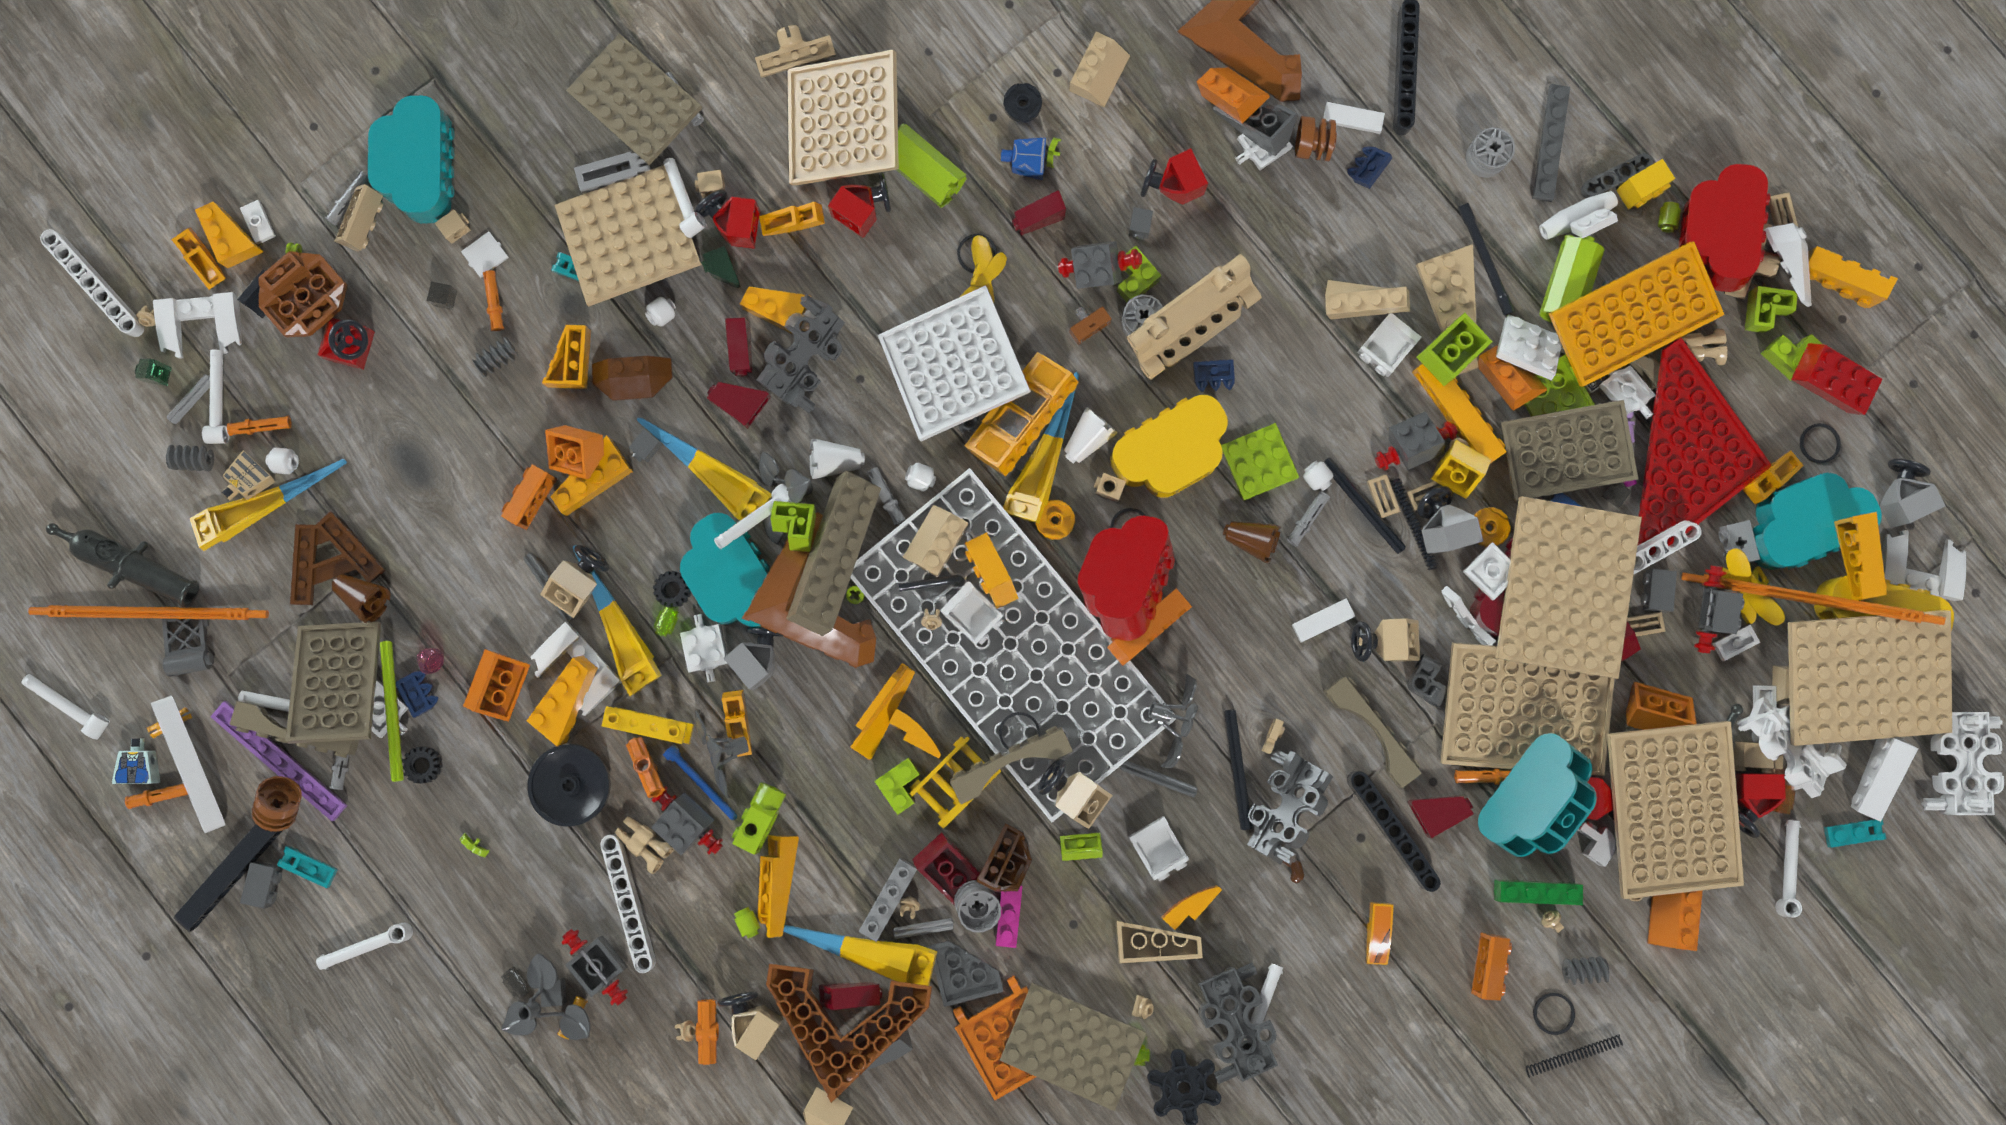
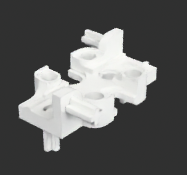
M1763 697L1756 700L1749 717L1737 721L1740 731L1751 729L1758 736L1760 749L1768 759L1776 760L1781 754L1785 757L1787 768L1784 778L1790 784L1791 790L1803 788L1811 798L1820 796L1824 790L1826 778L1830 774L1846 768L1847 764L1840 757L1842 749L1840 744H1830L1827 753H1825L1824 743L1800 746L1791 745L1789 732L1790 706L1778 709Z
M1952 712V733L1933 735L1931 738V751H1937V754L1954 756L1957 760V767L1953 772L1938 773V776H1932L1933 788L1943 795L1941 798H1923L1921 804L1924 806V810H1940V814L1995 815L1994 794H1999L2003 790L2004 776H2002L2001 772L1986 771L1982 762L1984 757L1989 754H2001V738L1996 733H1990V729L2001 728L2002 720H2000L1999 716H1989V712ZM1967 737L1973 740V746L1970 749L1964 744ZM1945 738L1948 742L1947 747L1944 746ZM1986 739L1988 740V746H1987V747L1985 746V740H1986ZM1970 778L1975 781V787L1972 790L1968 789L1966 785L1967 780ZM1947 780H1949L1950 783L1949 788L1946 787ZM1988 780L1990 781V787H1989V788L1987 787V781H1988Z

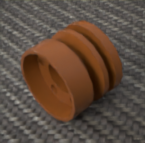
M1301 116L1296 134L1295 158L1309 159L1312 151H1315V160H1320L1323 152V161L1329 162L1336 145V120L1330 119L1326 128V119L1322 118L1319 126L1316 127L1314 117Z
M273 776L261 782L257 788L252 807V818L255 823L268 831H282L289 828L295 822L302 799L301 788L295 781L283 776Z

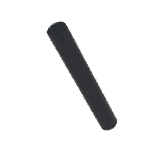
M959 574L900 583L899 590L902 592L959 583L960 578Z

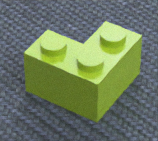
M1134 246L1132 249H1137L1138 253H1141L1142 264L1139 269L1135 270L1132 266H1128L1125 272L1129 277L1119 284L1117 292L1126 303L1135 296L1145 294L1160 281L1162 276L1137 246Z
M1757 286L1749 291L1745 330L1765 333L1773 329L1775 315L1787 316L1796 311V291Z
M1811 334L1794 345L1788 338L1782 335L1774 339L1761 355L1791 381L1808 343H1822Z
M774 501L771 512L772 531L788 533L790 550L810 552L816 520L814 504Z
M907 758L874 781L897 815L915 803L904 787L920 775L910 758Z

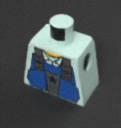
M145 738L131 739V751L118 752L112 784L160 783L156 751H144Z

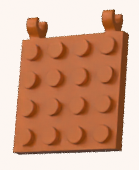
M1015 976L1007 979L1013 991L1011 995L967 1019L961 1006L953 1009V1013L959 1022L955 1029L994 1101L1036 1078L1034 1075L1000 1061L1029 991L1027 986L1020 988Z

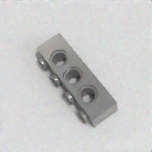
M902 858L899 859L861 926L860 933L877 942L917 871L915 865Z

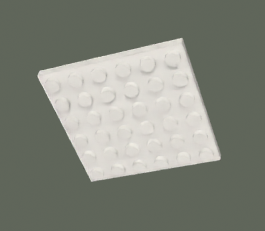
M986 286L878 335L920 441L926 440L1031 392Z

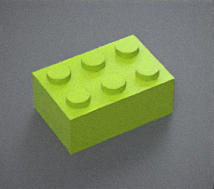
M1463 313L1428 345L1417 358L1445 386L1493 341L1466 313Z

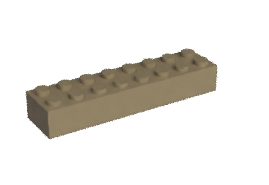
M847 470L836 477L788 612L787 620L821 636L833 630L881 490L880 487Z

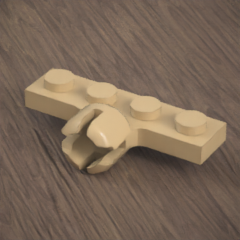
M788 26L791 37H787L785 27L779 29L777 37L780 49L755 57L761 78L836 56L830 35L804 42L798 26Z
M1764 224V229L1772 227L1770 224ZM1767 236L1765 242L1762 243L1761 250H1764L1766 241L1768 239ZM1764 250L1763 261L1760 262L1758 269L1747 285L1741 290L1725 292V294L1745 300L1754 276L1760 275L1768 278L1776 276L1781 263L1779 255Z

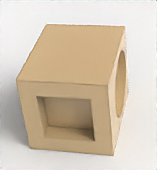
M721 170L697 173L698 180H695L696 191L700 192L703 198L718 190L726 191Z
M452 210L435 222L438 229L451 244L471 231L467 225L470 222L463 213H457L455 210Z
M1103 473L1102 478L1097 477L1094 488L1097 489V495L1118 502L1126 481ZM1111 482L1114 485V490L1111 492L1106 491L1103 487L1104 483Z

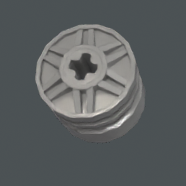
M1491 127L1484 129L1477 135L1466 151L1465 160L1467 167L1473 174L1479 177L1489 178L1496 176L1513 158L1515 154L1514 140L1507 131L1501 128Z
M1143 294L1135 296L1128 301L1121 320L1122 330L1126 336H1129L1143 325L1146 318L1140 319L1141 315L1147 314L1148 318L1163 308L1158 299L1151 295Z
M977 880L966 882L957 890L954 905L961 924L967 930L985 932L992 929L998 923L1001 916V906L994 890L978 883Z

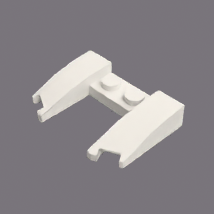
M233 292L213 294L210 297L153 300L154 318L160 350L165 353L166 349L176 352L175 357L183 358L181 321L215 318L219 348L223 350V354L228 353L226 346L234 341L241 345L240 307L237 300L239 296Z
M1908 530L1900 531L1901 536L1893 538L1890 534L1885 535L1882 559L1885 579L1891 581L1890 584H1906L1911 586L1910 589L1929 590L1931 595L1939 596L1943 599L1952 601L1963 600L1966 581L1965 551H1958L1952 546L1954 542L1945 540L1938 576L1906 568Z
M565 622L531 656V660L535 659L538 671H535V675L537 678L566 652L572 658L583 655L598 668L580 709L583 711L582 715L586 716L622 682L618 675L571 624Z

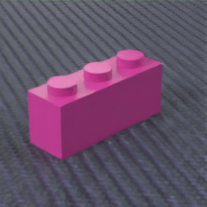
M1022 884L1018 891H1001V916L998 920L996 946L1016 948Z

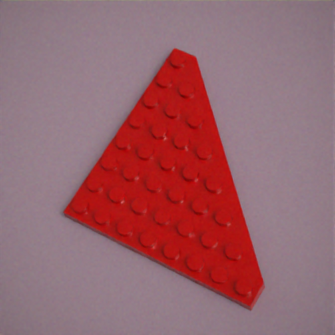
M1682 338L1674 340L1662 350L1654 414L1652 417L1638 516L1641 517L1638 545L1682 521H1690L1698 525L1772 466ZM1687 527L1685 533L1687 534L1691 531L1692 527ZM1673 536L1668 538V546L1673 544ZM1653 546V547L1650 548V550H1649V555H1650V556L1653 555V554H1655V552H1656V547H1655V546Z

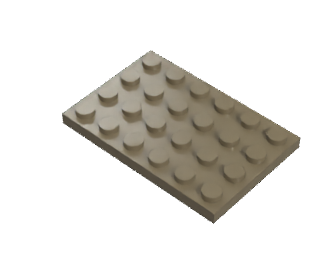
M620 33L566 90L648 165L662 153L703 109L694 98Z
M1624 400L1500 422L1505 450L1507 451L1506 458L1514 501H1518L1521 496L1535 498L1638 479Z
M379 621L298 626L285 740L288 744L371 739L381 632Z
M1032 982L1000 1061L1115 1111L1146 1032Z

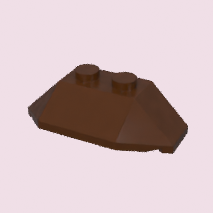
M648 355L605 359L592 364L593 384L613 401L653 398L673 379L672 359Z
M1005 823L977 878L978 883L994 891L1019 890L1032 862L1023 832Z

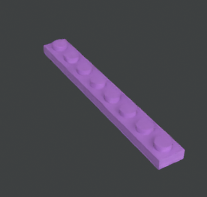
M223 701L210 717L278 776L287 777L295 781L301 788L302 796L329 820L335 821L348 805L269 737L256 736V731L249 730V733L236 731V726L229 725L234 707L227 701Z

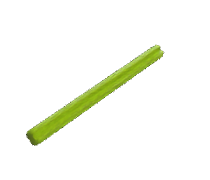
M391 641L380 642L390 772L391 780L399 782L403 781L404 777L393 647Z

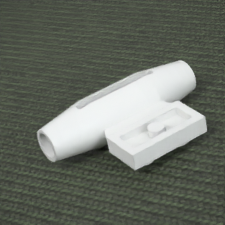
M1612 191L1588 197L1559 211L1539 226L1540 233L1546 240L1570 232L1581 238L1587 237L1618 221L1617 214L1610 211L1618 205L1617 197Z

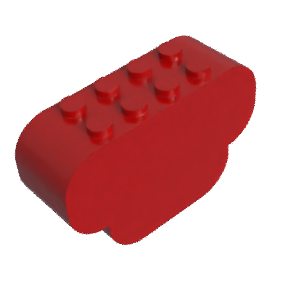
M1733 164L1726 167L1720 173L1718 180H1707L1699 183L1693 189L1690 199L1683 208L1679 247L1689 242H1695L1712 286L1716 291L1735 292L1744 288L1764 258V250H1761V247L1766 239V231H1763L1764 224L1768 220V212H1765L1766 205H1769L1771 194L1767 193L1768 179L1766 174L1760 168L1753 165Z
M1136 516L1125 522L1121 529L1108 528L1100 531L1091 542L1078 575V585L1082 591L1087 610L1092 615L1100 617L1104 633L1111 638L1124 641L1135 640L1145 634L1151 620L1155 618L1156 605L1161 602L1163 586L1167 585L1169 570L1173 569L1175 562L1168 527L1161 519L1150 516Z

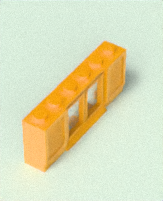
M1039 352L1035 354L1022 371L1031 392L990 410L982 420V424L964 445L971 454L1005 477L1014 469L1017 461L1027 452L1031 443L1038 438L1041 430L1051 421L1052 416L1063 406L1066 398L1076 389L1079 383L1072 372Z

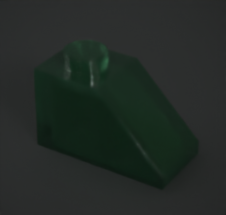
M725 246L702 254L704 261L701 263L705 273L709 272L712 278L735 288L741 287Z
M140 359L139 364L135 368V378L143 382L167 386L172 367L155 359Z

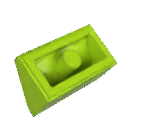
M1100 833L1060 836L1062 861L1103 857Z

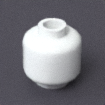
M658 297L647 305L645 315L652 325L662 327L675 317L674 309L676 306L672 300Z
M273 448L267 454L265 460L272 473L291 474L299 465L298 456L292 449Z
M1314 461L1304 469L1303 478L1313 490L1321 489L1324 491L1332 484L1330 480L1333 478V473L1324 462L1318 463Z
M915 463L913 466H909L905 480H907L909 487L924 492L929 487L932 488L934 486L936 476H934L933 468L921 463Z

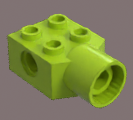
M760 782L750 802L751 807L746 808L741 817L744 820L742 825L736 827L732 835L734 839L732 844L753 855L760 853L778 816L786 793L769 784ZM751 824L756 825V834L750 831Z

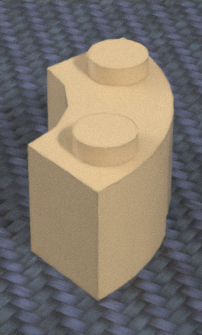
M1735 742L1736 745L1733 752L1735 771H1746V767L1762 768V772L1775 773V769H1783L1782 754L1776 760L1768 759L1761 751L1759 743Z

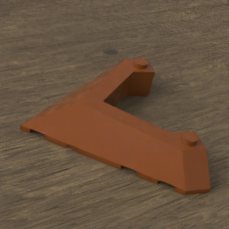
M1212 0L1177 31L1182 36L1185 35L1194 41L1195 45L1207 53L1213 54L1216 59L1238 74L1250 79L1253 84L1263 91H1268L1278 101H1300L1302 78L1300 54H1278L1241 22L1260 0Z
M819 512L815 513L816 520L811 548L823 517ZM787 539L783 550L777 556L742 619L751 620L760 624L761 627L774 633L778 632L783 637L811 649L820 650L825 655L836 660L845 661L854 668L874 662L876 635L870 619L852 624L837 616L833 630L824 636L786 619L810 553L790 550Z
M769 964L766 982L769 991L777 1002V1006L784 1018H786L794 1037L805 1057L809 1060L820 1084H822L831 1103L929 1008L932 986L891 981L888 1002L843 1036L811 991L814 969Z

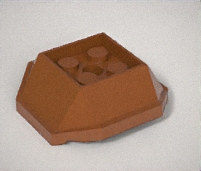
M289 251L259 277V308L283 336L287 338L312 336L342 310L348 285L320 254ZM308 294L307 298L303 300V297Z

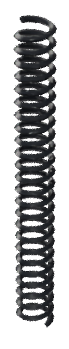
M1401 478L1390 479L1389 482H1392L1391 486H1394L1392 489H1396L1394 493H1397V500H1401L1399 504H1402L1400 507L1403 508L1402 511H1406L1403 515H1407L1405 517L1408 519L1407 522H1411L1408 524V526H1412L1410 527L1413 530L1411 533H1416L1413 535V537H1417L1415 538V541H1418L1416 544H1421L1418 548H1422L1420 549V552H1423L1421 555H1425L1423 559H1427L1424 562L1428 563L1426 564L1427 567L1430 566L1427 570L1436 569L1437 567L1434 566L1438 563H1433L1436 559H1432L1434 558V555H1431L1432 553L1427 554L1422 531L1418 530L1422 526H1417L1420 522H1416L1418 518L1414 519L1417 516L1413 515L1415 511L1410 512L1413 510V507L1409 508L1412 506V504H1408L1410 500H1407L1409 497H1404L1407 495V493H1403L1406 489H1402L1403 485L1399 486L1402 484V482H1398Z
M1620 1034L1615 1035V1037L1611 1036V1039L1607 1038V1040L1603 1039V1041L1600 1040L1599 1042L1596 1041V1043H1592L1591 1045L1588 1044V1046H1584V1048L1580 1047V1049H1573L1568 1053L1565 1052V1054L1561 1053V1056H1553V1058L1550 1057L1549 1060L1546 1059L1545 1061H1538V1063H1534V1065H1527V1075L1530 1078L1528 1072L1529 1068L1532 1076L1534 1077L1532 1067L1534 1068L1536 1075H1538L1536 1066L1538 1067L1540 1074H1542L1539 1063L1542 1066L1543 1071L1546 1072L1543 1062L1546 1065L1547 1070L1550 1071L1547 1061L1549 1062L1550 1067L1553 1070L1554 1068L1551 1063V1060L1553 1061L1555 1068H1557L1555 1059L1557 1060L1559 1067H1561L1559 1058L1561 1059L1562 1064L1565 1066V1062L1563 1060L1562 1055L1564 1056L1565 1061L1568 1065L1569 1061L1566 1057V1054L1568 1055L1571 1063H1573V1060L1570 1056V1053L1572 1054L1575 1062H1577V1059L1574 1055V1052L1576 1053L1578 1060H1581L1578 1051L1580 1052L1582 1059H1584L1585 1057L1582 1053V1049L1587 1058L1588 1054L1586 1052V1048L1589 1052V1055L1592 1057V1053L1590 1051L1589 1046L1592 1048V1052L1594 1055H1596V1052L1593 1048V1045L1596 1047L1597 1053L1600 1054L1597 1044L1599 1045L1601 1052H1604L1603 1047L1601 1046V1042L1604 1046L1605 1051H1608L1607 1046L1605 1045V1041L1607 1042L1608 1048L1610 1050L1612 1049L1609 1040L1611 1041L1612 1047L1615 1049V1044L1612 1038L1615 1040L1617 1047H1619V1043L1621 1046H1623V1042L1620 1039Z

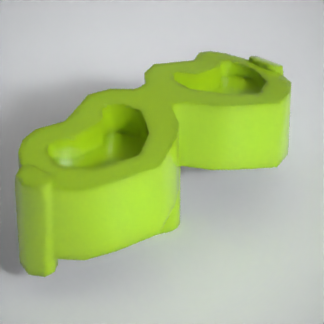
M1053 137L1047 153V167L1054 168L1053 156H1060V152L1055 151V148L1062 139Z
M466 832L460 838L461 843L467 849L481 857H486L490 851L477 846L481 840L477 838L473 842L466 835Z

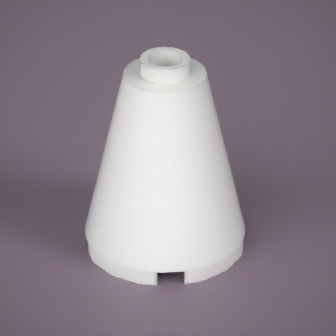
M1088 407L1084 410L1064 449L1067 453L1065 457L1073 464L1075 461L1078 463L1083 461L1118 433Z
M811 439L810 449H813L810 455V474L812 479L840 474L846 470H858L861 468V465H864V453H861V450L858 448L819 439Z

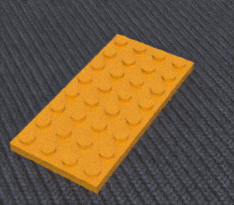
M1689 242L1549 313L1581 387L1725 315L1695 242Z

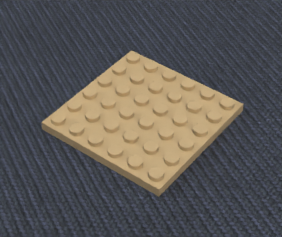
M894 50L788 69L789 184L795 186L899 169L897 58Z
M664 165L640 173L636 177L610 184L555 205L588 307L701 265L693 239L688 238L680 229L679 224L685 219Z

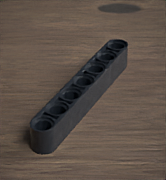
M1404 0L1398 11L1393 129L1395 133L1401 136L1408 134L1415 123L1420 5L1417 0ZM1405 8H1410L1413 12L1409 13ZM1404 27H1410L1412 31H1406ZM1403 45L1409 46L1411 50L1404 49ZM1402 64L1409 65L1410 69H1405ZM1402 83H1407L1410 88H1404ZM1401 102H1406L1409 105V107H1403L1401 105ZM1400 121H1405L1408 127L1402 126Z
M1362 771L1351 772L1347 777L1349 787L1417 884L1429 892L1438 890L1441 885L1440 878L1370 778ZM1356 775L1362 777V783L1359 786H1356L1353 782ZM1371 791L1374 794V800L1368 803L1365 796ZM1381 808L1386 812V816L1382 820L1377 816V812ZM1395 825L1398 829V832L1395 836L1392 837L1389 833V829L1391 826ZM1405 842L1410 846L1407 853H1403L1401 850V846ZM1417 859L1421 861V868L1419 870L1413 868V863ZM1431 876L1433 878V885L1427 887L1425 880Z
M255 824L175 914L174 919L188 932L196 929L248 871L250 863L256 862L282 831H268Z

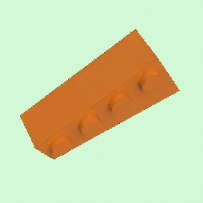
M1176 588L1163 600L1161 599L1160 603H1157L1155 618L1151 620L1145 634L1131 641L1111 638L1112 643L1107 648L1123 666L1178 620L1180 616L1192 608V606Z

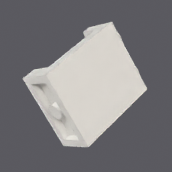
M1390 313L1357 353L1360 354L1359 357L1365 363H1371L1376 367L1375 370L1380 375L1389 377L1422 337L1394 314Z
M969 581L940 610L975 645L978 643L982 645L990 637L987 633L992 628L997 630L1004 622L1002 620L1004 614L995 608Z
M1164 816L1128 836L1153 880H1164L1170 876L1168 872L1173 869L1178 871L1187 866L1186 862L1190 860Z

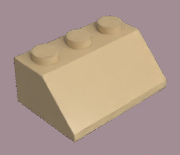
M1096 32L1070 82L1069 91L1105 107L1130 55L1115 40Z
M365 184L356 187L334 242L355 251H361L362 248L365 249L369 238H367L369 230L372 231L376 224L374 219L376 212L379 213L383 207L384 202L381 201L383 196Z
M933 505L903 558L938 578L969 526L968 522L951 512Z

